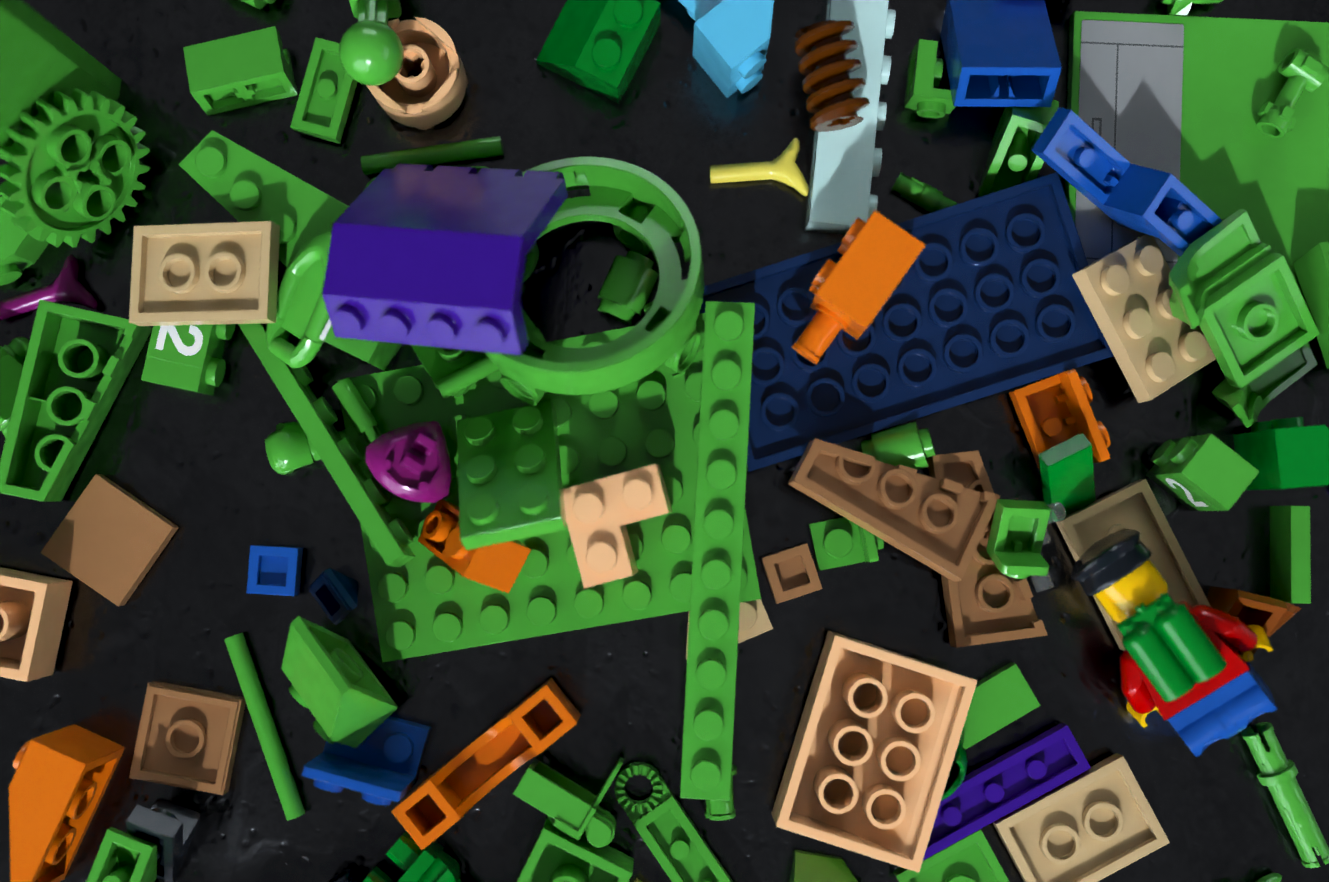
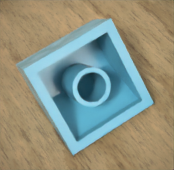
M723 0L694 23L692 56L726 98L737 90L741 94L749 91L763 77L761 71L767 61L766 54L771 35L774 0Z

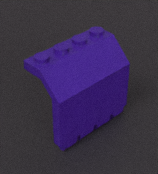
M398 163L393 169H383L333 223L322 296L335 337L522 355L529 344L520 303L526 254L568 197L563 173L527 170L523 175L521 170L481 168L478 172L475 167L438 165L433 169L431 165Z

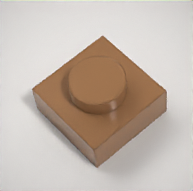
M807 543L760 557L776 604L823 589Z

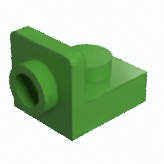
M919 39L909 56L904 109L917 110L916 114L924 118H941L945 114H950L956 106H953L951 90L938 89L943 72V59L936 58L938 41Z
M845 517L808 524L816 569L818 571L862 562L879 561L877 550L884 549V540Z

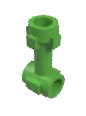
M1298 47L1293 48L1283 58L1278 67V72L1288 79L1274 104L1268 101L1262 105L1258 112L1261 118L1256 125L1257 129L1268 137L1283 138L1287 132L1294 129L1298 121L1293 116L1295 112L1294 107L1303 90L1305 89L1308 92L1315 91L1329 74V67L1321 63L1323 58L1308 48L1304 50Z

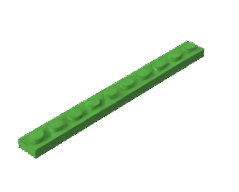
M706 301L680 798L730 801L755 303Z

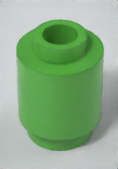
M628 251L625 257L616 255L597 296L601 300L597 311L618 322L632 325L635 316H641L643 307L647 303L659 276L656 271L651 269L654 262L633 251Z
M916 421L871 433V439L861 441L864 454L874 456L875 460L894 466L900 464L916 470L928 468L927 458L936 455L929 429L919 430Z

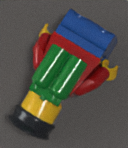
M1123 530L1110 534L1095 542L1082 554L1072 569L1071 579L1079 581L1087 596L1094 595L1108 615L1114 621L1119 622L1116 626L1123 634L1122 643L1126 648L1119 658L1121 690L1128 700L1126 705L1127 711L1143 728L1147 727L1148 724L1145 722L1146 716L1156 710L1165 721L1168 720L1191 752L1198 757L1209 745L1220 739H1228L1245 729L1259 715L1277 710V705L1269 687L1250 663L1254 660L1251 650L1256 648H1264L1268 652L1273 650L1264 628L1255 624L1246 625L1239 618L1205 604L1192 608L1185 600L1175 603L1167 593V582L1149 560L1152 552L1140 541V532L1136 530Z

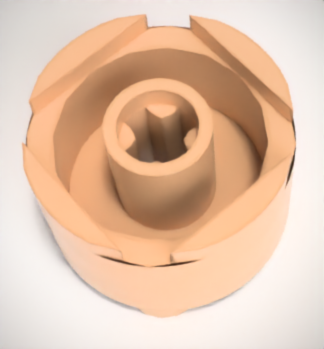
M419 17L401 21L399 18L388 21V26L397 33L403 45L404 60L402 67L391 81L382 85L366 86L384 112L393 120L420 130L431 129L433 126L448 119L460 106L468 84L464 65L451 37L435 22ZM413 70L419 73L418 76L411 75L408 77L409 73Z

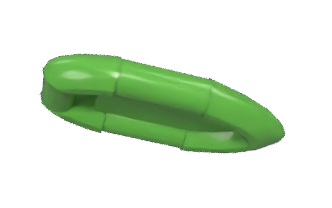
M332 232L324 233L310 240L292 259L277 292L276 323H267L266 341L268 349L291 368H300L311 362L324 342L319 337L329 320V315L322 292ZM291 333L301 339L297 346L287 341Z

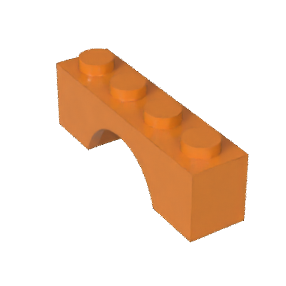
M552 678L548 679L407 794L391 812L420 849L423 850L459 821L478 801L506 777L533 757L541 754L574 727L579 721L580 712Z

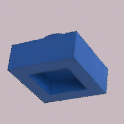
M250 545L246 593L280 596L300 595L303 548Z

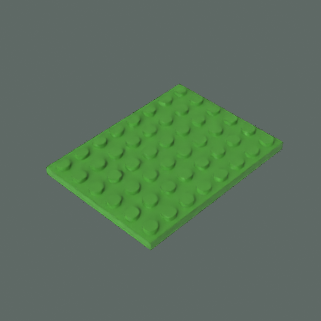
M705 313L699 314L696 320L697 332L701 334L702 340L694 360L687 369L697 367L681 376L673 378L672 375L678 372L662 364L652 373L621 388L585 395L546 392L538 402L551 400L556 411L563 489L652 464H659L661 466L673 512L626 524L638 573L633 576L584 588L566 522V530L518 539L529 547L531 551L509 594L462 577L418 541L423 531L424 521L434 510L437 502L423 503L405 500L392 494L380 484L388 498V501L383 505L392 520L398 517L409 530L414 542L408 546L415 555V558L400 568L386 565L360 523L382 662L690 611ZM635 326L559 339L547 343L565 348L594 347L621 337ZM423 365L351 377V380L379 424L377 428L381 434L418 422H439L447 442L452 473L448 496L442 499L458 507L457 420L528 405L517 399L503 387L500 382L502 375L499 370L444 400ZM341 406L346 436L352 440L363 457V461L358 463L367 479L374 477L365 462L368 444L363 435L360 436ZM746 508L740 602L761 599Z

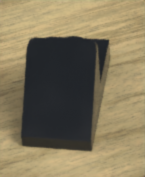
M158 798L151 809L137 804L126 820L127 833L157 845L156 879L162 882H175L199 824L200 814L162 798Z

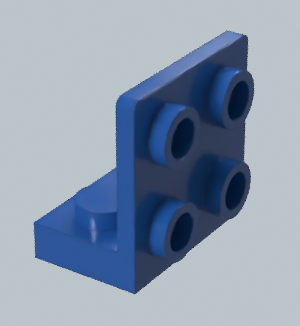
M389 716L356 748L338 742L330 744L326 741L323 752L304 765L302 776L314 779L313 785L325 791L342 792L344 788L362 792V799L369 803L388 806L391 805L392 801L399 802L417 783L432 727Z

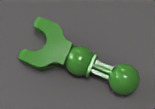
M349 0L353 15L358 19V22L349 27L341 38L339 45L341 64L347 74L361 84L369 86L385 84L398 74L404 60L402 42L397 33L388 26V18H398L402 14L400 0Z

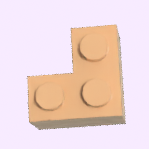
M652 464L563 489L565 518L584 588L633 576L638 573L626 524L673 512L659 464Z

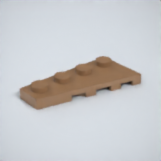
M816 438L808 443L788 482V485L953 582L963 579L995 510L997 499L1001 497V495L988 491L978 492L965 488L962 483L946 478L939 480L917 473L918 470L900 464L894 466L877 461L874 456Z
M978 450L941 454L927 458L929 477L939 480L946 478L962 483L965 488L978 492L988 491L994 493ZM994 512L963 579L953 582L941 575L949 643L952 647L957 648L1048 636L1043 621L1038 619L1030 599L1033 597L1027 578L1016 579L1002 574L986 552Z

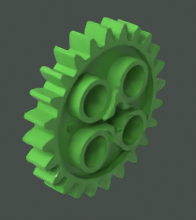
M73 88L70 97L60 91H55L53 106L41 99L36 100L38 114L33 117L22 111L19 115L25 127L21 131L8 128L6 131L15 142L12 147H0V153L8 158L7 164L0 165V176L7 180L0 184V195L7 199L1 205V208L13 216L11 220L13 224L38 241L43 242L45 240L55 247H59L62 242H65L74 248L77 247L80 237L90 243H94L96 229L109 235L111 233L110 220L115 218L118 221L124 222L126 219L121 209L125 205L130 207L137 206V202L131 197L133 190H144L146 187L137 178L139 174L150 170L149 166L139 161L140 158L150 152V149L139 143L146 133L134 126L137 117L125 111V106L93 90L87 94L78 88Z

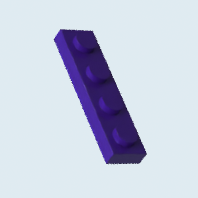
M1061 722L967 774L961 786L951 796L941 801L923 860L1091 769L1068 725Z

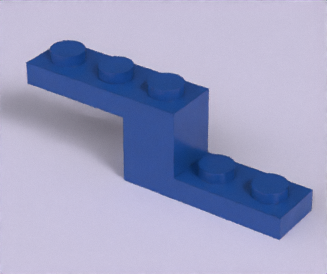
M1059 107L1031 149V151L1119 226L1158 237L1180 257L1191 243L1223 221L1172 173L1131 164L1072 110Z

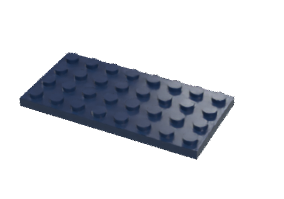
M1055 172L896 224L926 246L858 340L841 329L830 346L825 350L817 365L796 352L792 345L799 339L816 314V311L810 308L815 296L809 291L813 285L812 282L828 259H831L836 264L843 256L837 251L842 244L841 242L706 285L699 314L705 313L706 301L755 303L747 457L748 471L751 472L801 456L808 443L815 438L836 445L1073 368L1113 357L1111 349L1072 276L1075 272L1088 266V262L1058 173Z

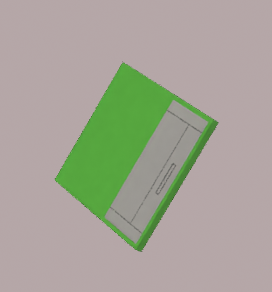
M1074 11L1070 16L1067 109L1077 114L1131 164L1172 173L1222 220H1225L1240 208L1247 210L1261 242L1269 244L1273 252L1284 255L1303 296L1293 262L1318 243L1329 242V74L1315 91L1308 92L1305 89L1303 90L1294 107L1295 112L1293 116L1298 121L1294 129L1287 132L1283 138L1268 137L1262 134L1256 125L1261 118L1258 112L1262 105L1268 101L1274 104L1288 79L1278 72V67L1283 58L1293 48L1298 47L1301 50L1308 48L1323 58L1321 63L1329 67V22ZM1064 180V193L1088 265L1145 234L1119 226L1074 186ZM1154 237L1170 270H1172L1180 256L1158 237Z

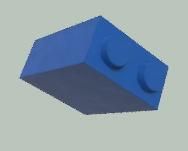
M947 0L940 34L953 106L1051 107L1062 66L1045 0Z

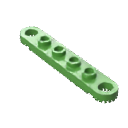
M633 762L622 768L615 781L617 801L671 882H733L657 769L645 762ZM641 774L651 780L653 791L648 798L634 800L627 795L625 784L633 775Z

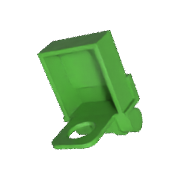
M622 757L618 759L598 795H595L535 758L513 795L546 814L553 826L578 841L585 830L588 842L594 847L601 848L609 845L613 840L617 825L615 817L609 811L599 806L620 770L624 759Z

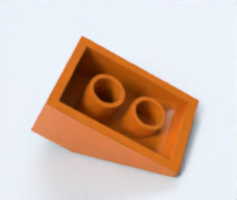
M76 724L33 738L23 744L14 759L13 768L17 770L9 785L11 882H61L65 879L125 750L124 746Z

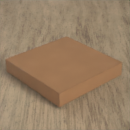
M95 474L40 553L116 606H125L179 527L103 474Z
M159 681L148 682L129 778L219 795L228 793L246 705L244 697Z

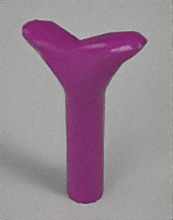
M69 255L59 276L50 285L0 301V321L37 309L39 300L53 303L59 301L73 302L97 310L98 304L96 299L79 282L77 258L74 255Z

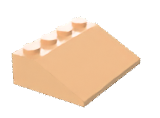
M828 630L771 813L776 827L919 873L977 680Z

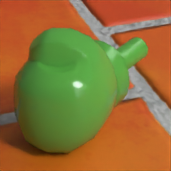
M287 421L276 425V431L272 432L265 439L266 455L269 464L278 474L287 475L294 472L295 469L321 460L299 422ZM345 430L338 431L342 439L346 437Z

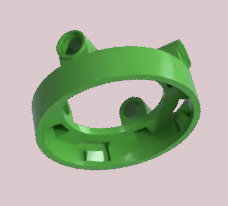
M589 156L571 157L551 161L529 169L534 171L562 172L567 191L590 189L591 196L567 198L539 238L553 229L570 223L581 221L611 223L616 237L628 249L641 255H647L650 251L653 253L659 268V284L652 306L643 319L626 334L608 343L588 348H565L544 342L526 330L529 344L522 355L484 352L499 368L502 375L500 382L503 387L520 401L530 406H536L546 392L567 395L607 392L645 377L662 364L678 373L684 372L694 360L702 340L701 334L697 332L696 320L703 302L705 272L699 233L694 218L681 197L666 182L653 173L634 164L617 159ZM537 242L534 243L526 254L522 283L529 278L537 265L539 258ZM681 242L685 262L691 259L689 275L684 280H682L680 258L674 244Z

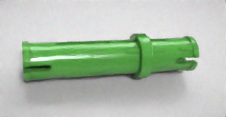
M1261 722L1255 724L1263 743L1259 735L1254 733L1252 727H1247L1241 732L1243 740L1246 741L1259 768L1256 775L1261 785L1268 787L1301 857L1302 865L1306 868L1321 867L1312 848H1314L1317 856H1321L1325 865L1328 864V844L1296 779L1299 773L1297 767L1292 760L1286 758L1272 723Z

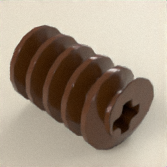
M821 21L808 25L795 33V38H798L794 46L795 53L802 57L799 61L798 69L802 75L806 76L802 81V89L806 94L810 95L806 99V109L810 113H814L809 122L810 128L813 131L827 132L855 126L864 119L857 115V111L870 104L868 98L854 97L853 95L854 92L863 88L866 82L863 78H850L849 75L862 66V62L859 59H846V54L858 48L856 40H842L843 35L853 31L854 23L852 21Z

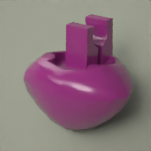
M418 422L394 429L380 435L366 447L365 462L374 478L392 494L405 500L423 503H435L448 496L452 478L451 463L447 442L439 422Z

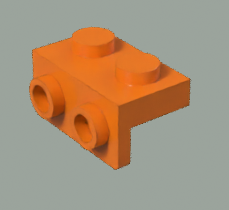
M1075 368L1009 392L1039 471V454L1081 433L1092 444L1093 463H1100L1110 459L1107 449L1111 445L1108 431L1101 421H1096L1089 404L1093 401L1091 388L1083 376H1078Z

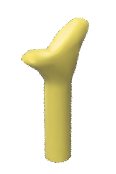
M793 138L785 150L772 161L709 165L710 184L770 179L794 188L803 196L807 197L809 193L806 179L796 164L800 151L798 138Z

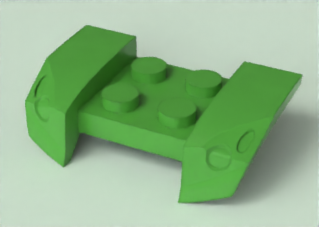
M1240 208L1188 246L1169 273V285L1172 287V294L1169 300L1170 309L1175 318L1189 324L1192 329L1200 326L1225 376V379L1211 393L1248 428L1257 422L1259 413L1272 399L1318 365L1308 342L1318 336L1319 331L1284 255L1273 252L1269 244L1261 242L1247 210Z

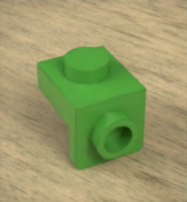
M997 499L986 552L1002 574L1016 579H1026L1030 575L1047 576L1049 564L1041 555V549L1051 510L1044 501Z

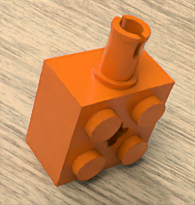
M876 210L867 222H864L859 217L856 219L837 250L843 255L839 262L836 264L831 259H828L809 289L815 295L810 308L815 310L816 314L799 339L794 342L792 348L816 365L841 329L858 340L926 246Z

